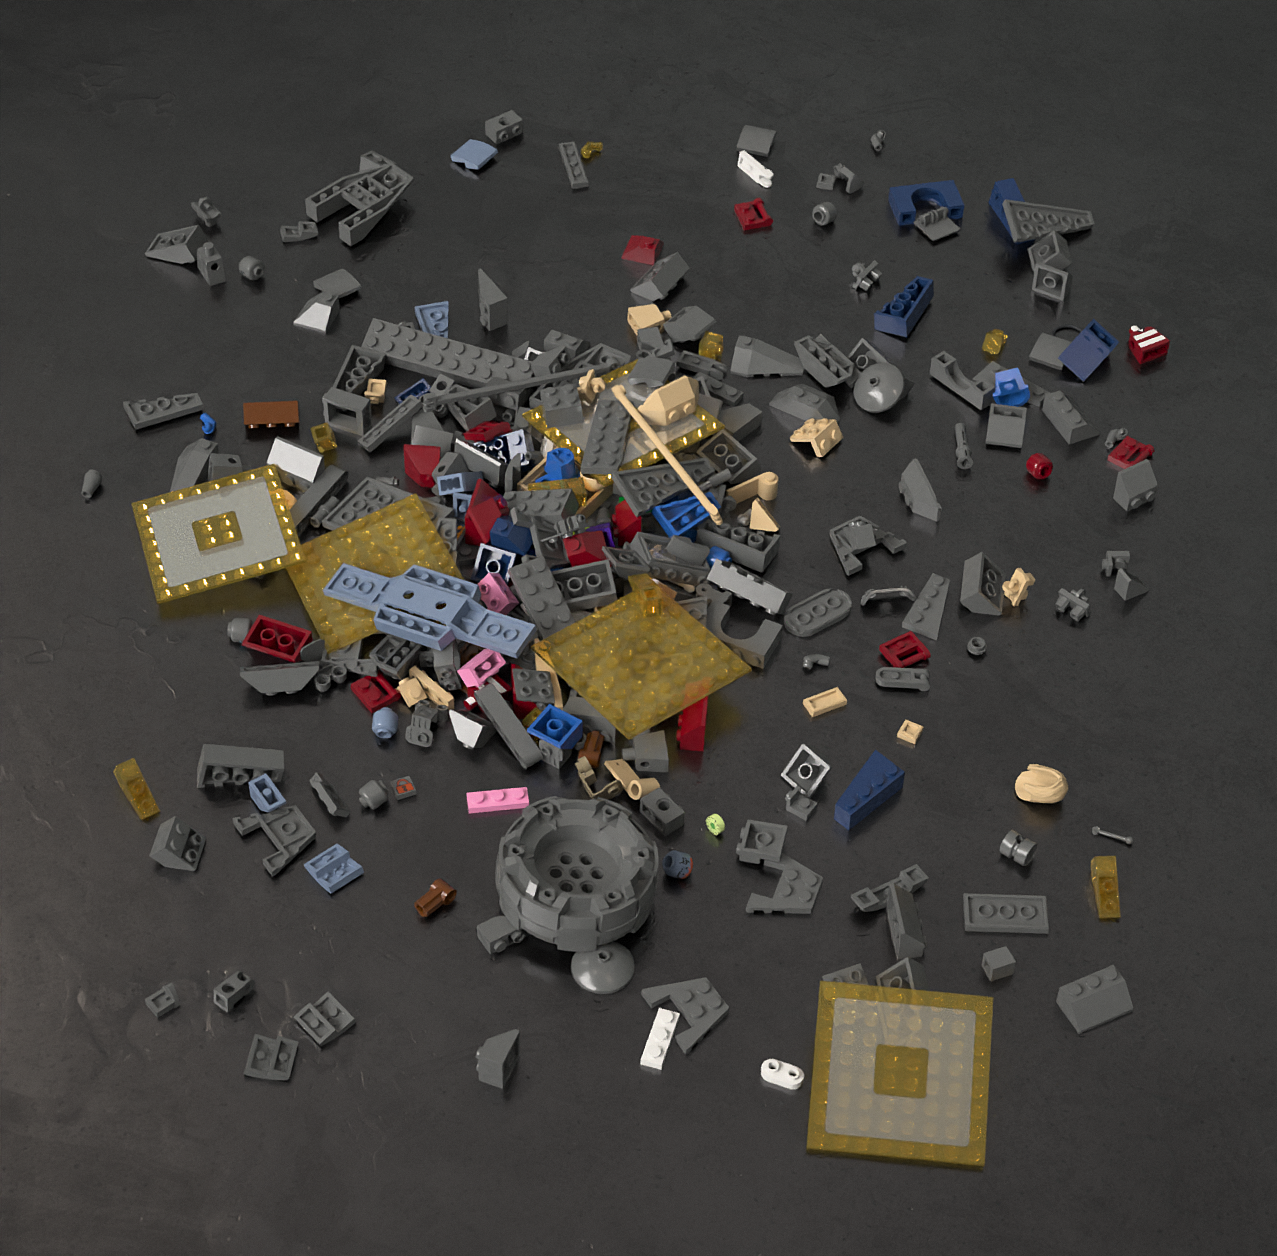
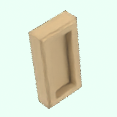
M836 687L804 699L803 705L810 715L815 717L847 705V699L840 689Z

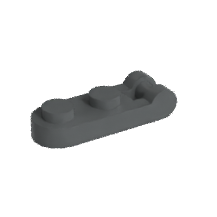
M882 667L876 671L875 680L880 686L918 688L921 691H927L930 688V682L928 681L930 674L927 669Z

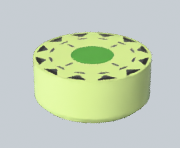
M712 814L706 818L707 827L714 835H718L725 830V823L719 815Z

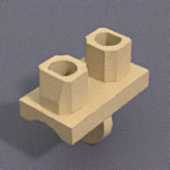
M594 369L589 370L587 376L580 377L579 385L581 387L577 388L580 400L585 399L587 404L593 403L596 393L604 391L606 383L602 378L595 377Z
M1016 568L1011 580L1003 583L1004 595L1012 601L1013 606H1018L1021 600L1027 598V587L1034 584L1035 578L1031 573H1024L1021 568Z

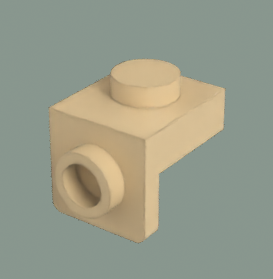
M369 378L367 391L364 394L365 398L370 399L372 404L384 403L387 381Z
M409 677L403 679L396 688L402 694L408 707L415 705L419 700L427 698L416 677L411 680Z

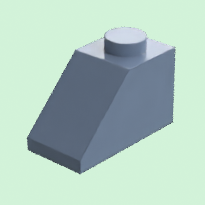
M454 492V517L465 520L472 495Z
M267 774L248 782L250 796L261 811L269 813L286 804V800Z

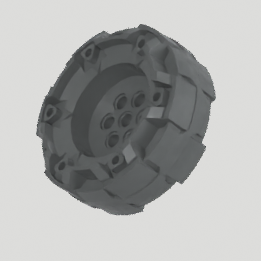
M552 796L539 800L525 807L522 811V816L511 825L505 836L501 837L495 869L496 888L500 896L499 905L506 918L518 931L524 929L539 939L557 944V949L575 952L596 950V945L612 942L629 932L634 934L649 916L658 885L659 856L656 842L651 841L645 830L632 819V812L608 799L598 797L590 800Z

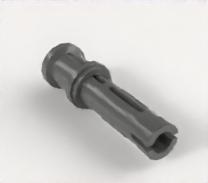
M957 423L954 427L957 441L955 452L958 457L957 465L961 469H968L973 465L972 450L968 446L966 425L964 423Z

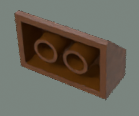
M299 401L243 403L244 425H248V428H259V424H266L267 428L277 427V424L285 423V427L296 426L295 423H299Z

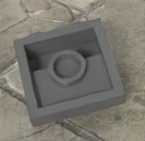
M747 819L746 827L741 829L740 839H742V842H738L736 849L739 861L760 864V860L765 859L780 862L788 826Z

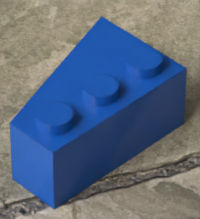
M711 492L704 493L719 512L721 506ZM695 496L666 505L655 506L651 512L669 538H672L673 535L683 536L711 517Z

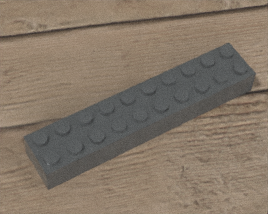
M373 318L361 346L365 349L386 354L385 364L436 378L442 374L455 380L457 384L475 389L486 387V384L493 377L508 381L535 377L531 361ZM533 387L527 388L525 403L528 402Z

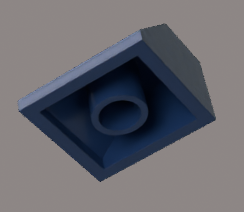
M506 515L497 518L490 530L492 546L525 556L533 545L530 528L513 525L512 516Z
M481 543L470 580L480 582L488 573H499L508 586L510 580L508 569L514 566L517 554L490 544Z

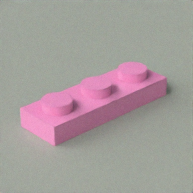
M527 787L467 793L469 813L525 808L529 806Z

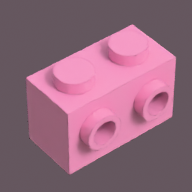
M488 573L477 584L481 592L480 600L486 604L488 610L507 615L519 604L499 573Z
M484 649L457 670L467 687H479L486 682L485 679L496 674L499 668L506 662L499 652Z

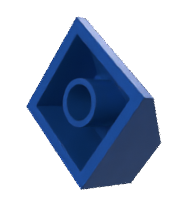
M549 704L529 726L527 732L560 749H572L583 736V721Z

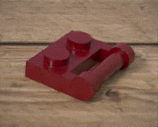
M756 198L751 202L734 204V210L744 230L766 227L773 223L772 217L768 215L764 207L762 198ZM754 209L759 210L763 219L758 218Z
M484 421L466 431L463 435L465 440L489 442L498 433L508 432L510 424L508 422L491 423L490 421Z
M1127 436L1108 455V461L1126 469L1151 456L1155 449L1150 444L1145 445ZM1138 452H1141L1134 461L1129 462Z
M912 631L879 646V651L894 668H905L922 659L926 660L931 657L929 650ZM916 650L919 652V653H917V654H915V655H913V656H911V657H908V658H906V659H904V660H902V661L899 660V658H901V657H903V656H905V655H907V654H910V653H912V652H914V651H916Z
M380 669L378 670L377 677L367 675L351 684V690L371 713L392 704L401 697V693L398 689L393 688ZM378 681L388 695L384 696L374 682Z

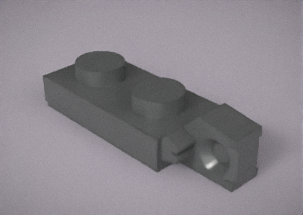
M316 772L309 780L312 788L317 790L319 798L325 802L328 811L332 815L347 817L350 814V809L333 784L327 782L322 773Z

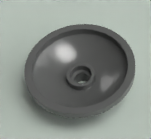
M876 363L867 367L858 376L854 385V397L857 404L865 411L879 413L890 409L899 401L903 394L905 386L904 377L901 371L890 363Z
M615 941L596 945V950L576 952L571 963V971L575 981L585 990L597 994H609L623 989L633 978L635 970L634 959L630 951Z

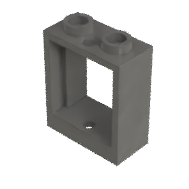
M331 387L323 395V416H325L326 425L360 436H364L372 426L370 399ZM335 405L355 411L356 418L336 412Z
M455 638L442 651L434 649V669L442 689L445 691L462 689L461 677L457 672L461 668V653Z

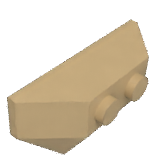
M683 376L660 387L646 399L643 405L638 407V412L648 425L667 426L696 411L699 399V382L691 377Z

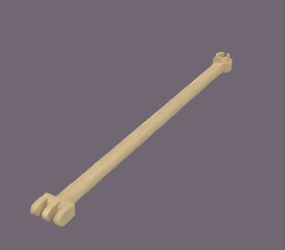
M622 384L612 387L611 390H613L612 392L617 400L621 402L707 510L712 520L717 525H721L723 520L718 509L708 500L625 396L627 392Z

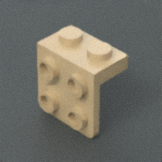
M812 418L805 421V424L795 430L794 434L790 437L791 442H811L817 457H823L843 439L836 419L827 418L821 420Z

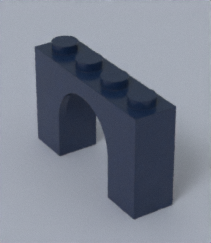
M954 180L890 187L888 201L898 225L914 224L916 216L914 203L918 201H932L940 207H947L948 213L946 216L949 219L963 218L964 203Z

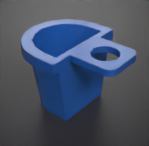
M1018 367L996 373L995 393H993L996 404L1020 407L1028 402L1030 398L1028 384H1024Z
M557 448L547 452L546 466H544V471L547 475L536 479L535 484L540 490H552L559 486L562 489H571L576 486L580 480V471L576 466L573 452L567 448ZM543 481H550L552 484L550 486H543L541 483Z

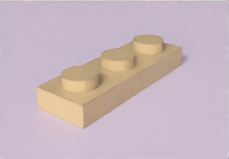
M416 666L409 669L410 680L416 677L426 696L436 705L447 706L449 711L454 709V697L450 692L442 689L439 683L429 678L425 671L420 670Z

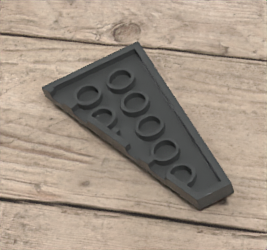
M1007 199L1002 203L1014 243L1043 238L1054 230L1058 234L1091 229L1095 225L1091 211Z
M707 458L679 462L696 485L713 476L715 472ZM670 464L613 472L611 477L636 518L689 489Z

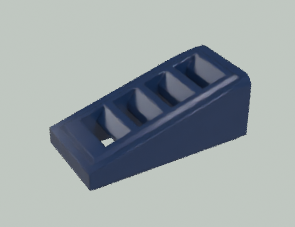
M422 378L396 396L395 400L400 404L409 395L419 399L420 396L430 393L431 386Z

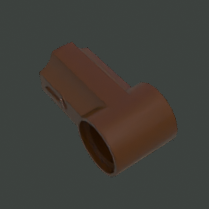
M592 731L587 733L584 747L580 749L578 757L579 759L585 756L593 769L599 768L604 736L600 732Z
M439 878L433 882L429 891L414 903L415 908L421 916L428 917L442 904H450L455 899L457 890L442 878Z

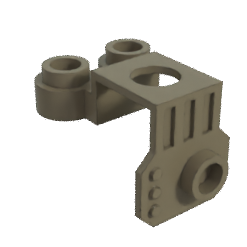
M585 756L579 758L578 762L575 763L578 774L591 799L598 797L611 799L623 791L622 782L615 780L606 785L601 791L593 794L589 786L597 782L590 763Z

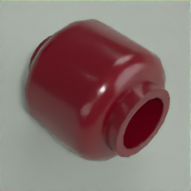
M1035 453L1027 460L1026 468L1033 477L1040 480L1047 478L1051 474L1053 463L1046 455Z

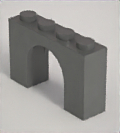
M712 600L707 608L706 648L709 649L711 641L718 639L738 660L764 668L782 638L783 625L765 619L754 636L747 639L731 638L722 631L730 617V606Z

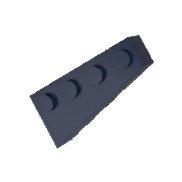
M1014 178L995 182L989 199V204L1011 237L1012 233L1002 203L1005 199L1025 202ZM1033 239V240H1027V241H1022V242H1017L1016 244L1025 243V242H1029V241H1034L1035 239Z
M917 276L904 287L903 292L897 293L890 303L884 304L881 311L877 310L874 313L875 330L907 337L934 296L933 280Z
M875 750L835 804L834 820L847 830H850L903 788L905 771Z

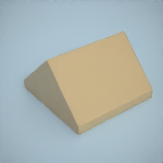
M757 497L752 504L750 529L776 532L779 530L780 525Z

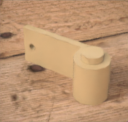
M772 472L758 475L726 490V497L732 496L737 503L757 494L764 500H773L777 496L778 476Z
M623 759L605 761L604 763L613 776L622 782L623 788L634 800H640L660 787L655 778L640 779Z

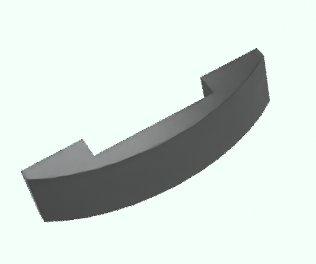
M915 864L900 871L898 878L872 890L866 887L851 894V899L863 912L879 910L887 905L890 883H894L913 893L929 880V877Z

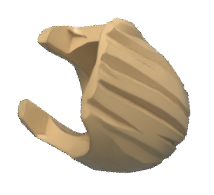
M1030 764L1027 768L1029 771L1022 772L1016 780V794L1020 799L1029 802L1056 803L1063 800L1068 792V783L1061 772L1038 764Z

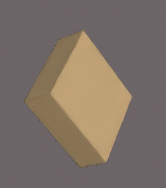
M905 720L898 731L897 737L916 744L923 732V726Z

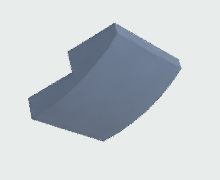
M470 139L451 155L452 162H464L466 168L479 169L495 156L498 151L489 144Z
M335 844L304 864L312 877L330 894L364 873L362 866L351 859L349 852L339 844Z

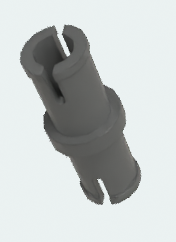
M330 497L324 505H321L315 515L310 518L311 525L319 527L322 523L321 521L340 504L339 500L336 497Z

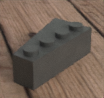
M352 345L333 387L360 396L367 389L369 378L376 379L384 370L386 354ZM335 405V408H336V409H340V410H343V411H347V410H348V409H346V408H342V407H339V406H336V405Z

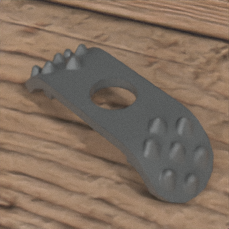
M907 586L880 590L872 588L862 596L861 605L864 606L867 600L876 597V594L899 592L900 596H907L913 602L916 600L914 591H910Z

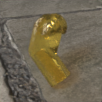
M587 142L581 149V155L584 158H589L592 150H602V143Z

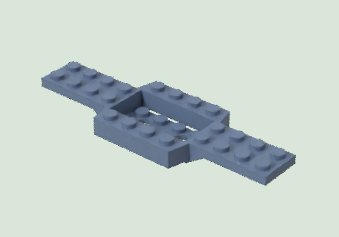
M343 563L323 589L326 596L376 612L373 621L377 630L442 651L456 638L518 658L537 631L534 624L485 609L478 604L481 592L477 584L418 565H413L403 575L388 578ZM414 593L412 598H404L406 594ZM447 604L443 609H436L437 605ZM393 608H400L408 611L411 614L415 613L424 616L426 619H433L439 621L442 624H446V626L395 610Z

